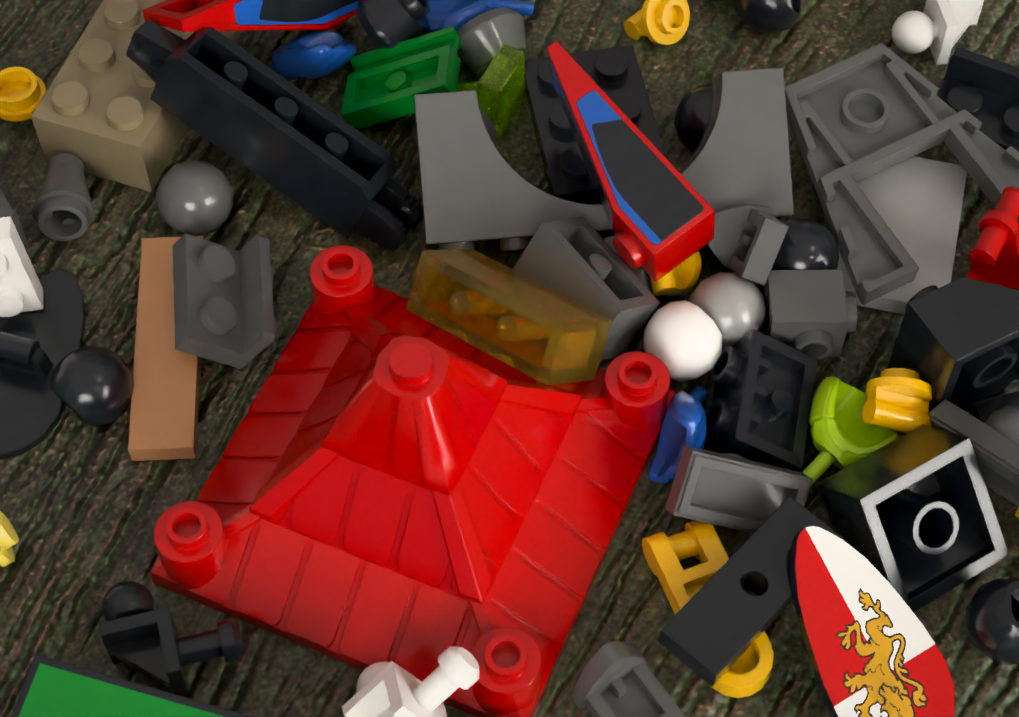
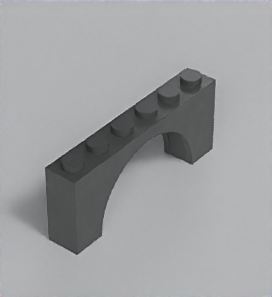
M783 67L721 72L712 79V102L707 126L696 150L679 173L714 210L729 205L758 204L772 208L775 212V218L794 215ZM476 90L414 95L426 246L438 245L439 256L476 253L475 242L499 240L500 251L525 250L542 222L583 216L596 232L613 231L603 205L575 203L550 195L530 184L504 160L485 128L478 105Z

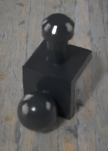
M135 581L119 582L112 586L103 598L102 613L106 622L99 623V629L112 663L125 662L172 689L175 695L191 698L185 665L224 656L225 663L239 660L245 651L240 626L232 619L218 621L217 629L179 638L169 607L154 610L153 596L141 583Z

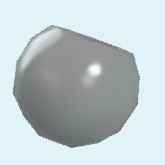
M718 272L702 280L690 295L689 302L700 307L720 330L723 336L722 349L726 346L732 347L753 329L761 332L765 326L767 310L764 296L755 282L742 278L737 273Z

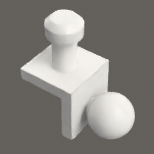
M926 0L923 12L908 11L896 19L892 27L893 42L901 51L909 54L920 53L930 47L936 65L947 64L952 47L969 25L977 24L984 0Z
M449 646L438 657L440 666L423 681H420L393 661L373 663L360 674L356 686L357 693L342 706L343 715L345 717H447L443 701L459 687L467 690L479 680V664L469 651L463 647Z

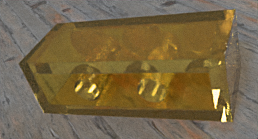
M473 249L422 250L406 310L546 386L594 380L612 324V319Z

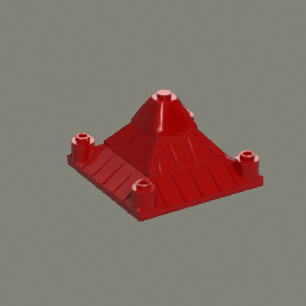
M346 245L330 247L316 256L309 270L314 300L299 323L294 336L291 337L280 355L271 375L266 379L254 399L245 419L241 421L228 443L222 458L215 465L202 487L196 502L177 503L166 509L158 518L154 529V540L159 557L150 571L153 583L361 670L376 662L393 661L417 679L423 681L440 666L438 657L449 646L463 647L474 656L479 664V680L467 690L459 687L443 701L444 704L475 717H533L658 442L668 403L672 396L676 394V391L669 389L670 376L668 368L659 358L650 353L640 351L623 353L614 358L606 370L595 368L591 364L582 365L576 358L543 349L540 345L510 334L499 333L488 326L460 316L447 314L444 310L411 298H403L398 296L397 293L375 286L371 260L363 251Z

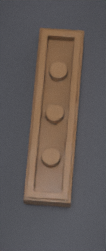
M181 237L142 238L133 364L134 387L131 395L128 452L131 461L197 458L201 357L175 350L173 245Z

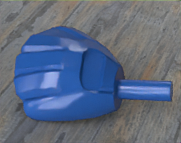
M428 0L431 11L426 15L429 21V27L426 32L429 34L452 26L457 32L465 23L476 16L502 7L509 8L521 15L532 16L534 3L519 0Z
M317 31L298 36L281 45L272 54L273 61L266 66L278 74L281 73L286 79L297 80L300 77L318 79L330 75L343 67L355 55L356 47L352 43L345 41L336 31Z
M695 387L690 394L684 391L677 393L670 399L660 430L657 448L648 470V477L653 482L665 484L674 480L684 445L704 449L707 426L706 415L701 404L705 401L708 394L703 387Z

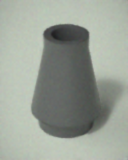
M60 153L49 160L48 172L32 209L34 220L41 232L54 240L70 241L77 239L86 232L94 220V208L84 175V163L78 156L70 153Z

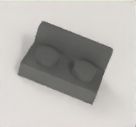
M185 233L173 245L175 350L242 369L263 349L270 346L276 335L278 322L273 308L272 283L274 280V266L270 258L269 238L257 234L240 251Z

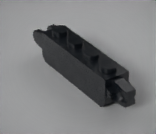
M148 19L132 35L126 56L145 71L156 83L150 97L152 101L347 239L356 230L373 243H378L379 247H383L385 250H397L407 239L408 233H406V229L415 228L422 221L423 206L420 204L421 201H418L416 196H411L408 190L392 180L397 167L391 153L213 27L202 28L185 40Z

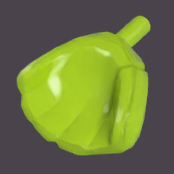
M835 376L826 377L820 383L813 397L810 409L809 423L812 425L810 431L813 444L819 454L802 473L813 479L811 486L831 465L842 470L901 437L895 430L865 423L862 419V410L867 401L866 393L842 382Z

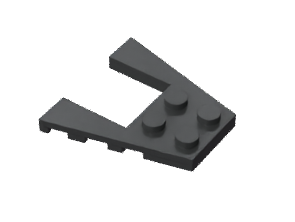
M883 43L785 86L787 120L862 305L914 281L919 266L856 183L944 142L994 207H996L1004 188H1019V152L1012 146L1004 150L980 131L982 122L966 109L957 112L937 96L939 90L937 86Z

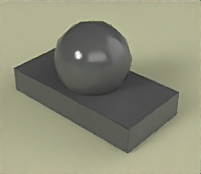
M944 399L929 413L932 427L969 437L985 485L1019 507V406L1008 405L991 412L983 423Z
M684 445L665 509L674 516L755 533L789 497L804 507L813 479L802 472L751 461L735 453H717Z

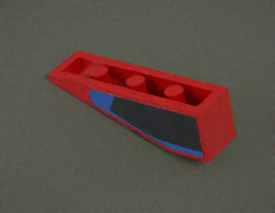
M165 0L142 11L145 22L149 19L160 26L182 32H197L207 27H213L217 31L312 30L317 32L322 30L333 31L341 28L344 20L357 15L359 0Z
M556 41L547 47L551 80L615 234L613 239L614 246L622 259L632 269L636 270L641 266L657 282L714 239L715 210Z

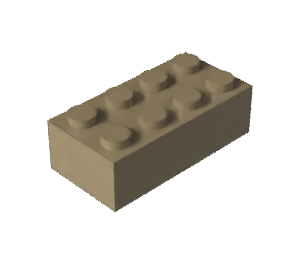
M165 0L102 1L31 115L46 162H49L57 154L70 153L78 156L83 161L84 173L153 192L189 126L150 99L156 83L145 71L127 57L126 53L132 40V35L145 23L142 10ZM162 26L185 40L194 33L182 32ZM218 31L235 44L242 31Z

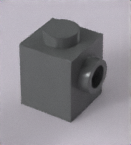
M843 270L770 271L762 294L767 310L765 326L762 329L763 334L818 360L826 357H840L846 332H855L857 326V301L855 295H846Z

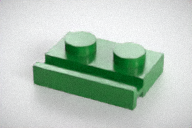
M448 27L399 42L392 48H379L353 56L350 64L353 66L354 72L347 77L341 110L343 120L355 129L374 124H383L392 119L415 113L414 95L457 92L461 63L457 50L463 47L454 27Z

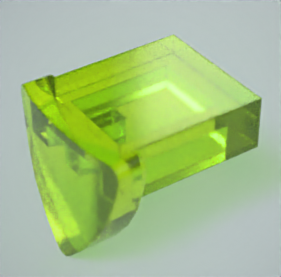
M503 44L479 81L457 86V92L477 91L478 105L493 120L497 130V140L511 123L526 96L525 52Z

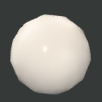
M686 300L668 303L653 314L644 329L643 349L645 353H650L663 362L668 368L670 379L680 382L695 380L710 371L722 353L723 336L715 322L700 307Z

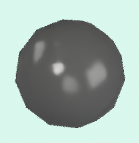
M192 160L175 164L162 177L156 190L157 206L161 218L180 234L187 233L198 236L214 232L228 218L233 206L232 188L229 179L222 171L209 162Z

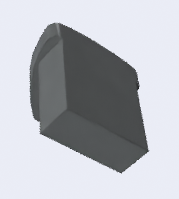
M758 204L729 205L715 209L714 239L707 245L717 259L732 272L737 273L742 278L765 286L789 226L775 218V212L769 206Z
M614 641L604 644L582 671L571 696V700L580 711L586 709L591 717H685L648 668V663L634 645L628 642Z

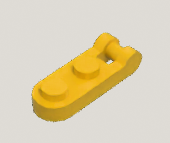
M693 520L685 524V531L668 537L661 531L642 539L643 552L652 573L658 577L675 615L729 560L713 525L710 523ZM692 556L701 561V564L683 570L680 564L681 560ZM765 630L725 674L711 686L713 689L725 696L742 698L752 696L764 687L769 679L774 659L771 642Z

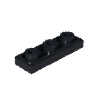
M789 497L661 629L657 641L713 686L793 600L790 563L792 541L795 534L806 527L817 526L843 540L844 538L793 498ZM744 590L752 591L757 596L749 595Z

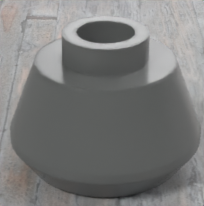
M506 7L496 8L476 16L457 31L463 47L457 50V55L461 62L478 77H490L493 82H498L509 78L522 68L523 65L520 60L527 54L524 19L520 13Z

